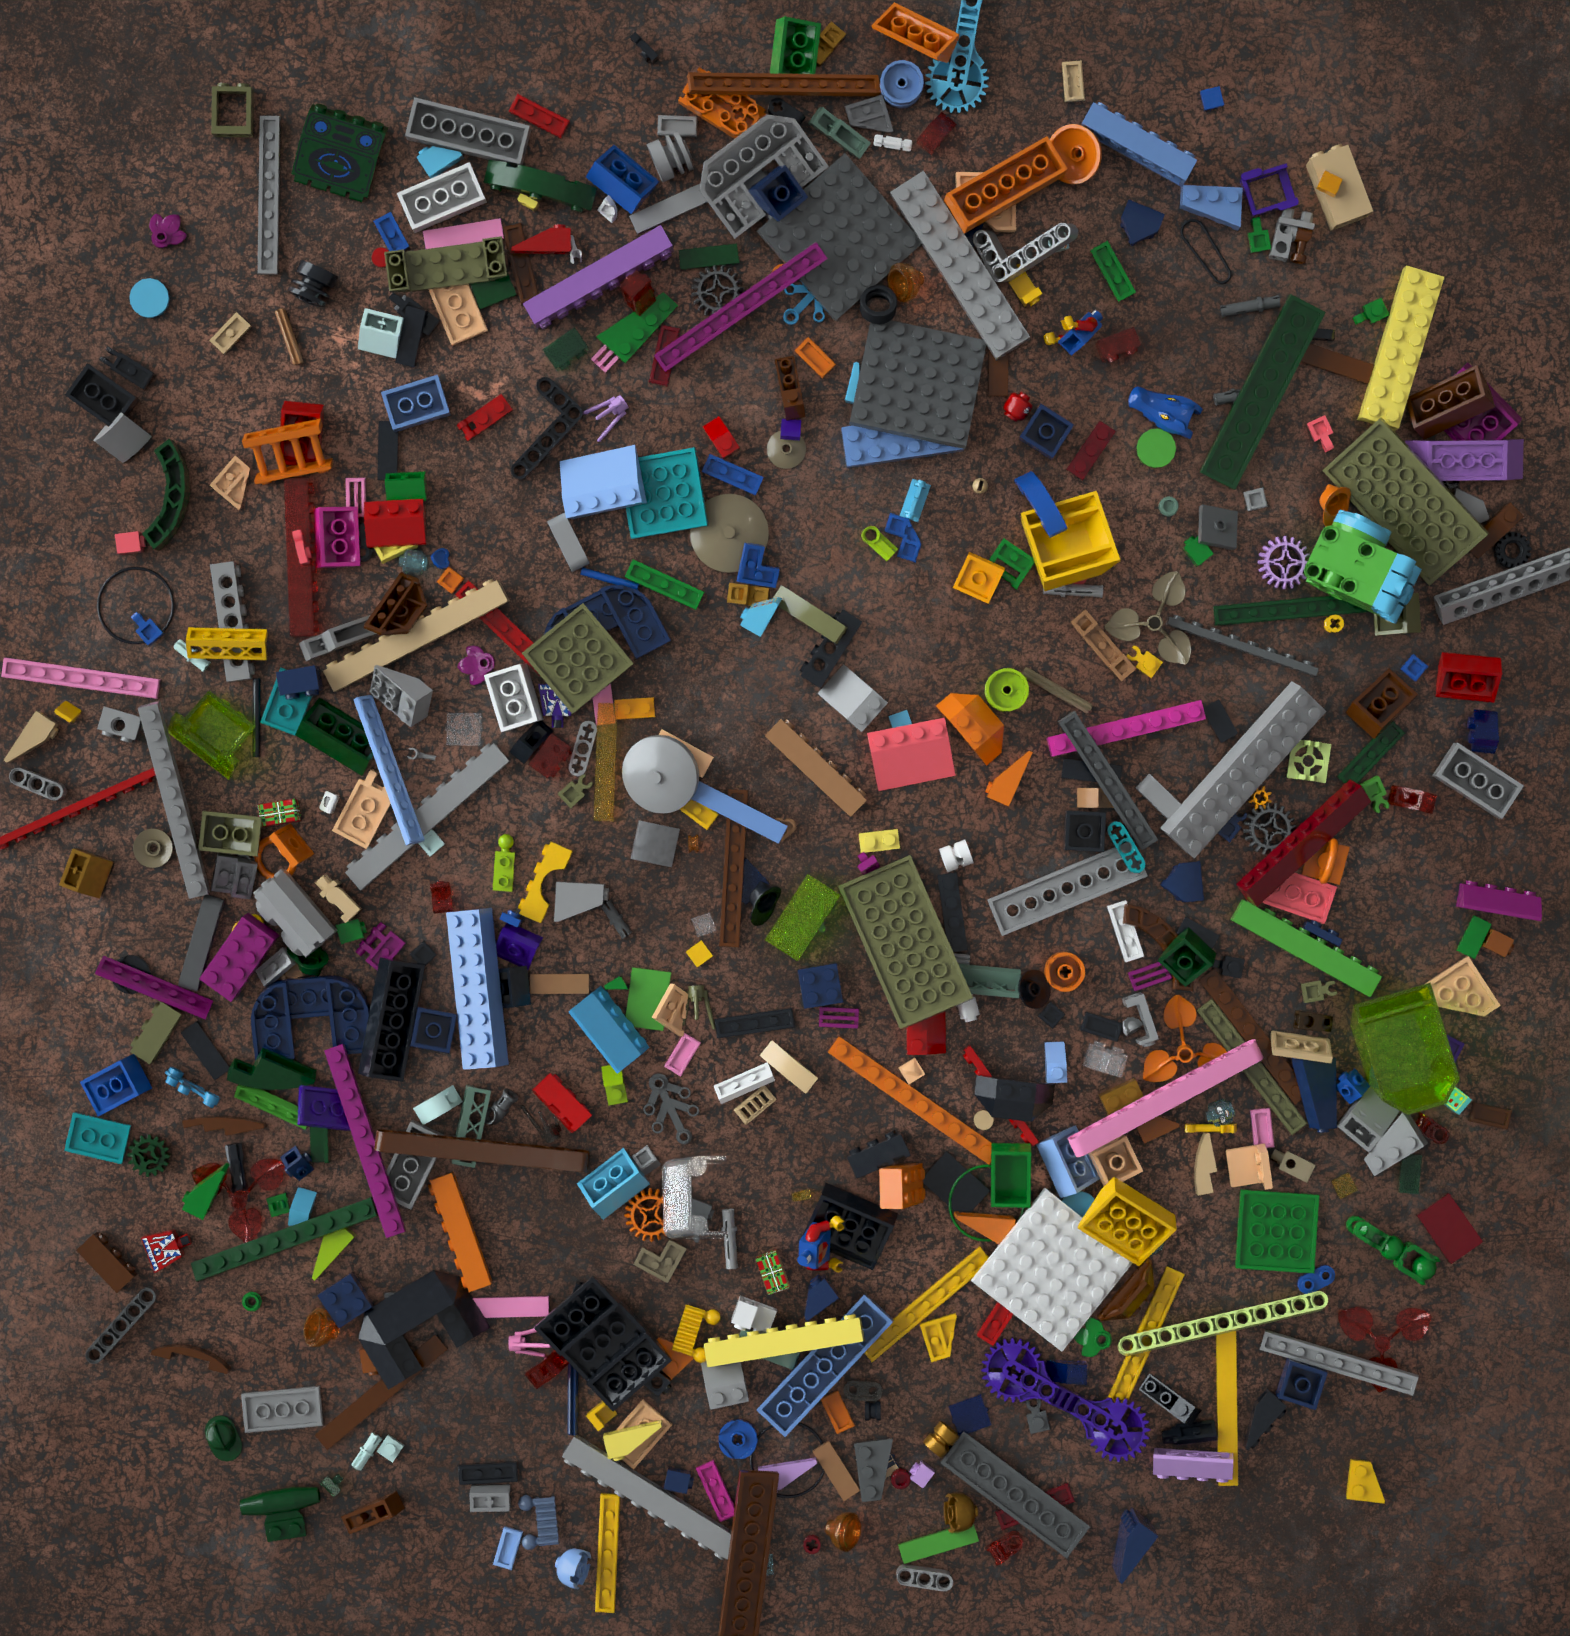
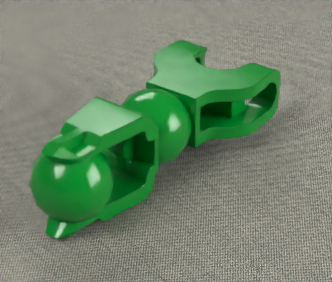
M1353 1215L1347 1219L1346 1228L1349 1232L1379 1250L1385 1259L1394 1260V1267L1416 1280L1420 1285H1426L1425 1280L1431 1279L1436 1274V1263L1440 1262L1437 1256L1426 1252L1410 1241L1403 1243L1399 1237L1386 1234L1359 1216ZM1354 1221H1358V1222L1354 1225V1228H1352V1223H1353ZM1415 1250L1423 1256H1419L1413 1261L1412 1271L1403 1266V1259L1407 1257V1252Z

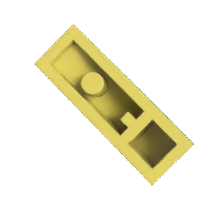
M662 1420L604 1433L603 1438L608 1459L613 1458V1461L624 1459L625 1455L631 1453L662 1427Z

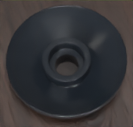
M1026 971L1022 974L1018 983L1019 996L1027 1007L1038 1009L1047 1004L1051 988L1041 971Z

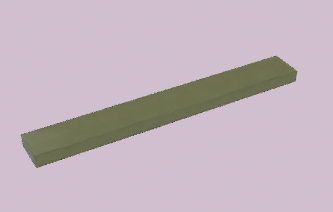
M1212 998L1196 1010L1227 1052L1245 1043L1244 1039ZM1260 1061L1243 1070L1244 1074L1291 1135H1294L1308 1124Z

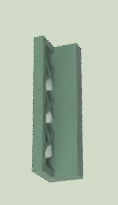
M959 964L967 985L973 986L969 987L971 994L1019 998L1018 983L1021 976L1020 969Z
M466 1084L455 1137L465 1138L468 1132L474 1130L477 1134L476 1139H481L491 1090L476 1088L473 1085ZM475 1092L486 1094L484 1102L477 1106L473 1100ZM478 1110L481 1119L473 1125L469 1120L470 1114ZM450 1159V1162L456 1165L475 1168L476 1165L475 1161L465 1162Z

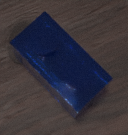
M1474 709L1472 717H1468L1467 728L1470 729L1468 743H1471V751L1495 754L1499 743L1498 712Z

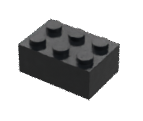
M88 363L65 394L66 397L107 426H110L121 412L128 417L140 401Z

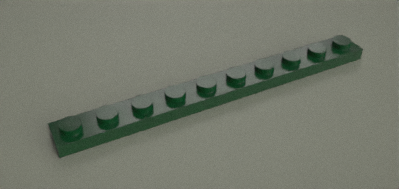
M372 1197L191 1262L195 1280L200 1282L379 1217Z

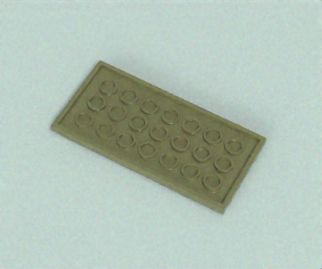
M1382 417L1322 470L1337 487H1347L1350 489V501L1366 518L1391 531L1388 542L1399 554L1416 561L1415 566L1422 569L1419 575L1429 586L1489 534Z
M911 855L838 886L900 1030L973 999Z

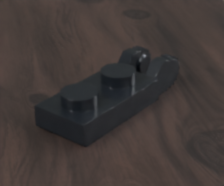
M107 346L105 350L111 355H115L117 359L114 363H111L105 357H100L99 360L111 367L110 369L146 390L155 373L123 353H118Z

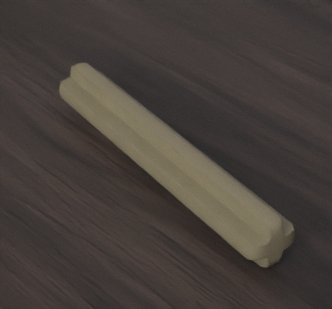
M1028 667L1023 670L1022 674L1027 680L1079 710L1089 713L1093 705L1051 680Z

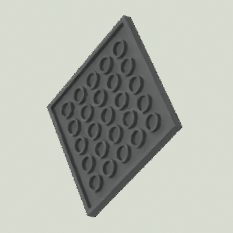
M846 153L804 189L808 196L805 201L779 222L772 217L757 230L758 234L784 263L813 243H818L828 259L798 280L834 321L861 299L864 290L880 282L922 244L917 235Z
M892 320L884 324L870 323L849 425L966 449L986 349L983 339Z

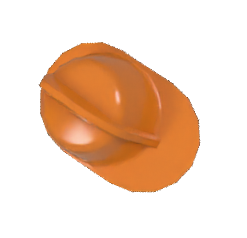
M1328 484L1326 490L1321 494L1319 502L1324 510L1323 523L1325 527L1332 525L1339 510L1348 512L1351 497L1349 488H1339Z

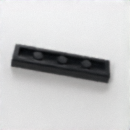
M792 1008L714 1019L717 1038L795 1028Z

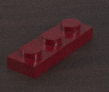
M1099 421L1066 470L1080 480H1083L1116 431L1102 421Z

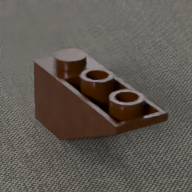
M794 356L775 359L786 421L806 417Z

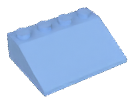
M636 445L560 461L562 500L567 519H576L647 503Z

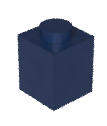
M668 1466L664 1489L687 1494L688 1489H692L694 1477H691V1471Z

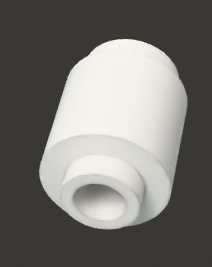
M975 997L957 1006L960 1019H965V1022L977 1020L976 1016L980 1015Z

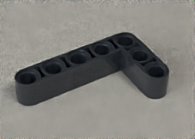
M542 377L537 381V390L561 414L512 465L511 474L519 481L526 480L582 421L584 416L581 407L548 377ZM543 382L551 384L549 391L543 392L540 389ZM559 395L565 397V402L562 405L555 404V398ZM572 409H577L580 411V415L578 418L572 419L569 417V412ZM559 423H564L566 425L565 432H556V426ZM547 437L553 441L552 445L548 448L542 446L543 439ZM530 453H539V459L536 462L529 461ZM518 466L525 467L526 471L523 476L515 474Z

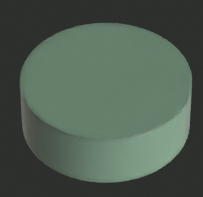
M1168 496L1159 502L1158 508L1162 515L1170 517L1178 511L1179 504L1175 498Z

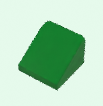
M622 976L604 985L605 989H629Z

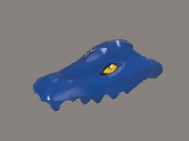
M1138 386L1133 388L1128 398L1129 407L1142 412L1143 416L1147 417L1149 421L1155 422L1157 427L1163 431L1181 435L1188 439H1191L1193 432L1187 428L1192 414L1200 415L1203 410L1197 403L1183 396L1153 392Z

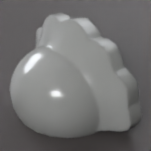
M1127 1017L1123 1021V1033L1129 1036L1139 1030L1143 1023L1134 1017Z

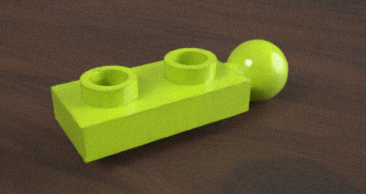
M503 834L498 839V844L502 849L501 851H495L493 890L512 892L515 852H509V849L513 846L514 840L511 835Z

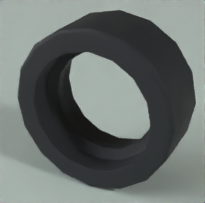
M883 285L870 286L864 290L861 295L859 309L862 317L872 324H884L893 319L897 309L896 294L890 288ZM876 297L883 298L890 303V308L883 312H875L867 306V301Z

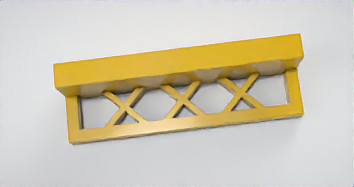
M188 627L186 635L187 657L196 659L267 660L266 642L268 632L267 629ZM191 646H199L203 650L201 652H192ZM219 647L222 651L214 652L211 648ZM233 647H239L243 651H241L240 653H235L231 649ZM262 648V653H254L251 649Z

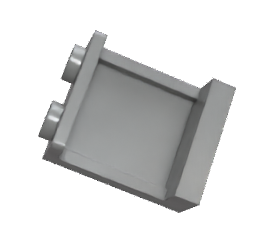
M1138 992L1122 998L1125 1007L1137 1006L1146 1035L1135 1039L1136 1043L1144 1047L1156 1044L1155 1040L1159 1038L1144 994Z

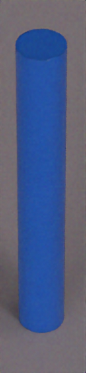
M582 567L580 575L614 585H624L636 590L639 587V584L584 567Z

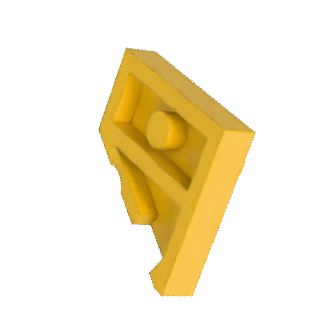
M956 1313L920 1323L931 1362L950 1357L957 1318Z
M1350 1459L1346 1499L1385 1504L1371 1462Z

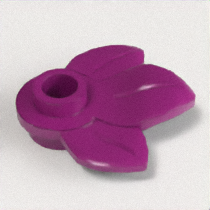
M157 213L152 216L149 228L152 232L151 240L154 246L165 248L169 244L178 245L185 240L187 234L179 230L181 223L179 215H169L164 219ZM162 235L165 238L163 240H159L158 236Z
M479 646L466 647L468 656L460 660L457 668L465 674H470L471 685H477L484 682V675L494 669L495 659L491 654L484 653ZM484 659L487 660V666H484L482 663Z

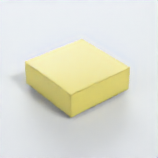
M520 193L518 197L519 204L537 211L539 203Z

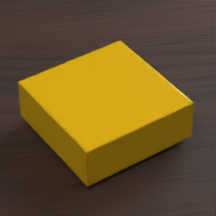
M702 940L686 951L696 967H699L713 956Z

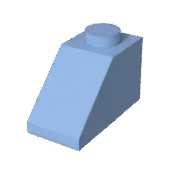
M1044 1042L1046 1082L1067 1083L1065 1043Z

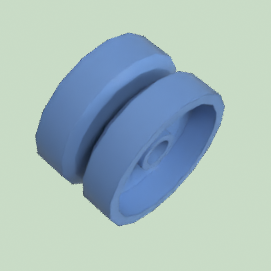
M906 60L894 61L887 65L880 79L881 95H883L885 102L892 107L908 108L921 97L924 81L919 67ZM901 81L904 82V86H900L899 83Z

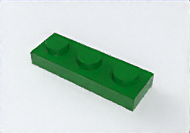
M1108 240L1090 250L1118 303L1136 293Z

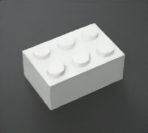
M527 663L484 675L501 732L544 720Z

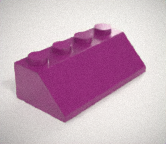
M1467 880L1466 884L1460 883L1456 907L1536 921L1542 920L1541 897H1536V892L1524 891V894L1516 893L1517 889L1505 887V890L1502 891L1497 890L1496 885L1485 884V887H1479L1478 882Z

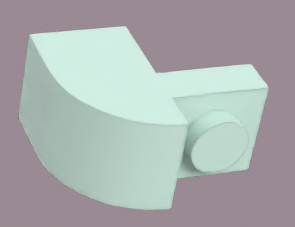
M452 1085L413 1109L424 1125L463 1101Z

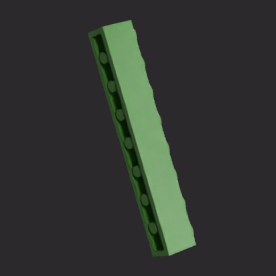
M1241 900L1231 921L1368 997L1372 996L1382 976L1378 975L1379 970L1370 965L1367 968L1360 965L1362 961L1353 956L1349 959L1343 955V950L1335 946L1331 949L1326 946L1327 941L1319 937L1313 939L1309 936V931L1301 927L1297 930L1292 927L1293 923L1285 918L1279 920L1274 917L1275 912L1267 908L1263 911L1248 900Z

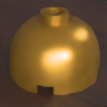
M948 1493L946 1497H949L948 1502H944L943 1506L945 1524L950 1525L951 1529H948L950 1533L964 1532L974 1524L975 1517L978 1516V1508L969 1496L962 1493Z

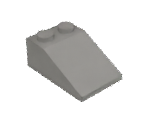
M844 664L817 693L861 733L888 703Z
M706 1361L701 1363L710 1410L749 1402L741 1362L707 1367Z

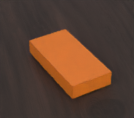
M809 337L794 350L822 379L836 366Z
M838 1390L822 1397L821 1402L837 1434L855 1426Z

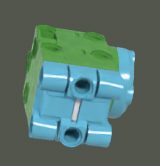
M1339 510L1332 525L1322 530L1304 568V574L1307 577L1305 582L1316 587L1318 590L1396 624L1404 608L1403 606L1407 605L1411 600L1414 592L1413 586L1422 569L1415 566L1416 561L1412 558L1385 548L1391 531L1360 514Z

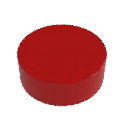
M383 247L375 249L371 256L372 262L379 268L386 267L384 252H388V250Z

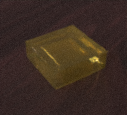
M1348 1172L1331 1181L1339 1199L1358 1191Z

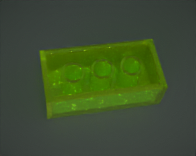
M807 873L766 936L765 941L798 961L841 895Z

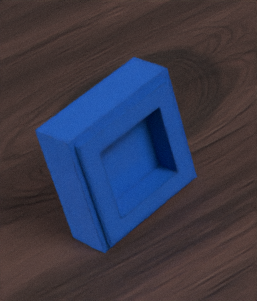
M1220 86L1200 91L1204 111L1224 106Z
M1412 654L1400 670L1416 682L1429 666Z

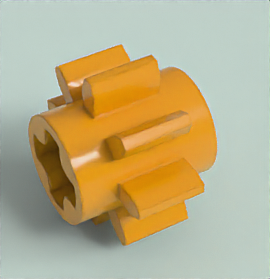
M1262 786L1261 790L1257 788L1251 795V800L1248 803L1253 802L1255 809L1259 805L1266 809L1265 803L1272 802L1268 799V795L1272 793H1266L1265 786ZM1262 793L1264 800L1258 803L1255 795Z

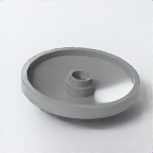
M653 735L640 740L630 748L624 758L622 778L628 794L639 806L654 813H671L685 806L695 795L699 784V769L693 754L683 743L669 736Z

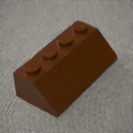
M1478 365L1409 396L1407 400L1413 428L1423 440L1495 407L1491 390Z

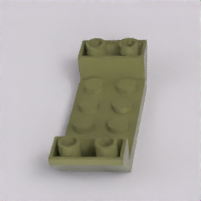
M502 236L482 239L483 242L405 252L404 249L384 252L389 291L416 292L490 282L506 277L507 269Z

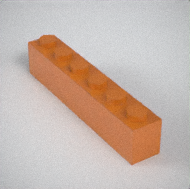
M454 1171L432 1178L428 1188L431 1195H435L437 1200L435 1208L437 1213L443 1217L444 1221L441 1222L442 1228L445 1233L448 1232L450 1240H448V1245L451 1252L455 1251L457 1258L454 1261L457 1269L462 1271L463 1277H461L464 1289L468 1288V1291L471 1292L491 1285L493 1281Z

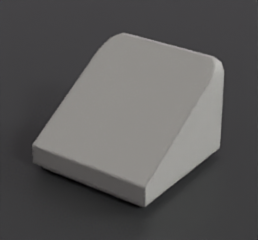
M648 1145L632 1156L644 1175L649 1174L661 1165Z

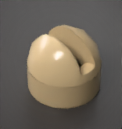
M977 478L972 484L973 491L977 494L985 493L988 489V482L983 478ZM983 481L981 491L977 490L979 487V482Z

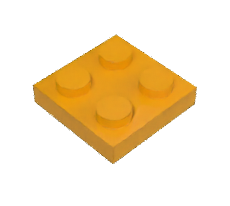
M969 552L953 588L989 604L1005 567Z

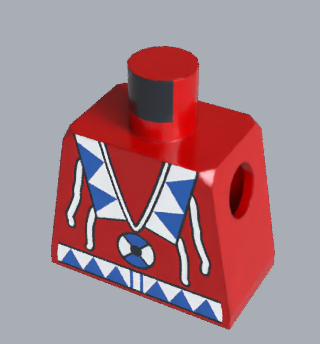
M175 1229L148 1234L141 1238L154 1273L185 1255L183 1247L192 1244L188 1233L178 1237Z

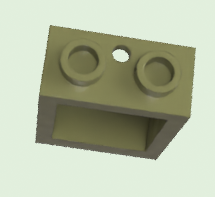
M218 83L217 86H212L211 134L214 137L254 138V89L249 87V84L239 83L236 87L229 86L227 83ZM219 94H246V126H218Z

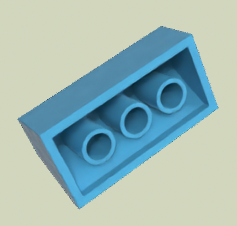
M602 986L598 987L568 1011L617 1074L650 1048L646 1040L640 1036L634 1025L625 1017L620 1007L614 1003L609 993Z

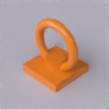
M291 823L270 836L263 838L259 842L258 856H254L258 864V872L268 879L274 877V873L265 868L261 858L262 851L267 845L275 844L281 855L289 862L287 871L291 876L294 874L297 865L313 856L314 852Z
M1335 838L1331 839L1303 864L1301 875L1318 879L1321 884L1330 882L1340 885L1350 847L1338 844V840Z

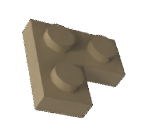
M671 1239L668 1240L661 1255L642 1247L633 1265L668 1283L687 1248Z

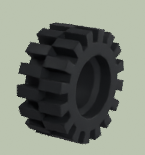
M1514 532L1505 534L1495 543L1496 546L1493 551H1495L1494 557L1497 558L1496 561L1501 563V566L1510 569L1527 563L1528 558L1531 556L1530 550H1532V547L1529 546L1530 541L1526 540V536ZM1509 543H1515L1519 546L1520 553L1516 558H1510L1506 555L1505 548Z

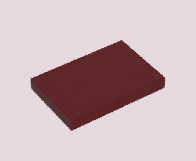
M1449 1193L1416 1215L1450 1264L1483 1242Z

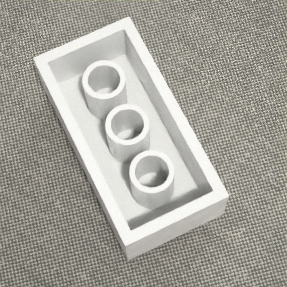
M470 162L397 193L414 233L487 203Z

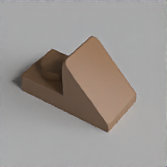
M1077 788V808H1114L1101 788Z

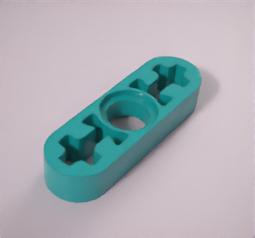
M1111 822L1107 826V834L1125 865L1133 873L1142 872L1145 868V860L1121 822ZM1112 826H1120L1121 830H1119L1121 837L1125 834L1127 838L1121 839L1116 843L1115 840L1119 838L1116 834H1111ZM1125 841L1129 842L1132 846L1131 851L1128 853H1123L1120 849L1121 844ZM1134 851L1137 853V855L1133 856L1135 860L1141 861V863L1139 864L1140 868L1138 870L1137 868L1131 867V865L1133 864L1131 858H1129L1128 860H1126L1125 858L1126 856L1132 855Z

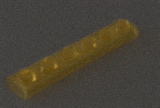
M598 702L594 821H614L618 703Z

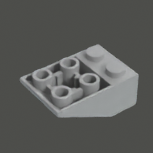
M379 665L374 666L370 693L374 698L382 702L388 710H391L402 722H405L410 727L428 716L433 693L432 689L418 678Z
M1374 1080L1369 1084L1370 1087L1364 1095L1357 1099L1337 1122V1127L1367 1152H1370L1382 1138L1403 1107L1398 1100Z

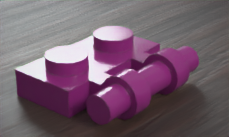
M382 922L370 930V935L365 941L362 940L359 943L360 946L355 951L360 956L367 951L370 955L365 961L376 970L378 969L380 957L393 959L406 944L392 930L385 936L382 932L387 926ZM379 938L381 940L380 944L373 949L371 944Z

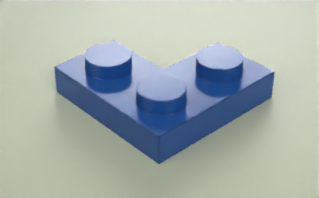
M744 542L737 575L738 582L776 588L780 569L778 567L761 565L765 550L764 545Z

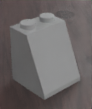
M556 882L554 922H559L603 905L605 900L609 899V888H606V884Z

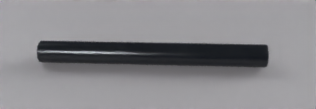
M253 678L252 757H260L261 678Z

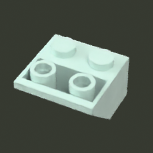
M365 308L360 326L358 350L396 359L404 318Z

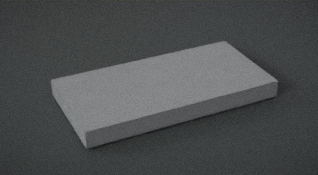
M320 1386L241 1394L245 1433L324 1425Z

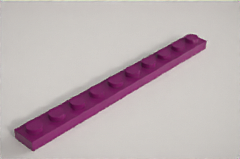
M817 242L813 243L654 354V357L666 372L827 260V256Z
M341 1044L324 1050L385 1236L389 1238L406 1232L381 1153L374 1150L375 1135L345 1045Z

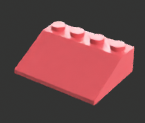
M945 718L867 733L878 791L955 776Z

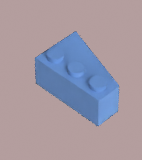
M1183 185L1180 195V209L1211 219L1216 223L1224 224L1238 231L1241 227L1243 188Z

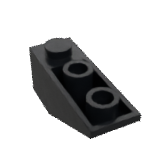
M1150 1373L1138 1389L1186 1425L1192 1426L1202 1411L1195 1404Z
M1268 1388L1264 1390L1253 1404L1243 1444L1246 1450L1255 1448L1260 1442L1259 1438L1263 1433L1267 1434L1273 1427L1272 1423L1286 1413L1285 1408L1287 1406Z

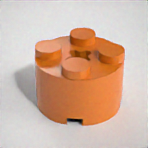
M1062 951L1048 958L1044 967V975L1049 985L1062 992H1069L1079 987L1084 980L1085 967L1078 956ZM1064 966L1070 970V972L1066 973V977L1060 974Z

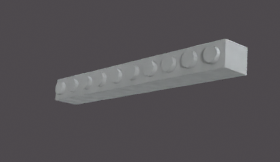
M157 701L141 705L138 711L188 897L191 899L207 895L210 892V886L201 852L198 850V841L161 703Z
M495 743L485 745L480 750L482 752L481 755L477 758L475 756L470 758L465 763L467 765L466 768L462 771L460 769L455 771L450 776L452 778L450 782L440 784L436 788L437 793L431 797L429 794L421 801L423 805L420 808H413L423 836L436 827L510 762L508 757ZM398 822L391 827L393 831L389 835L384 833L376 840L378 844L374 848L369 846L361 853L363 857L359 861L354 859L346 866L348 870L345 873L360 890L367 887L415 845L405 844Z
M574 1435L562 1455L565 1463L572 1467L576 1465L581 1468V1472L584 1475L597 1478V1482L606 1488L608 1486L613 1488L616 1495L621 1498L626 1496L632 1500L631 1503L637 1508L643 1507L647 1509V1513L653 1518L657 1519L659 1517L665 1521L664 1524L669 1528L674 1529L676 1527L682 1531L681 1534L687 1539H695L698 1541L697 1544L703 1549L708 1550L709 1548L715 1552L714 1555L719 1559L728 1560L732 1530L621 1461H613V1458L608 1459L605 1451L579 1435Z

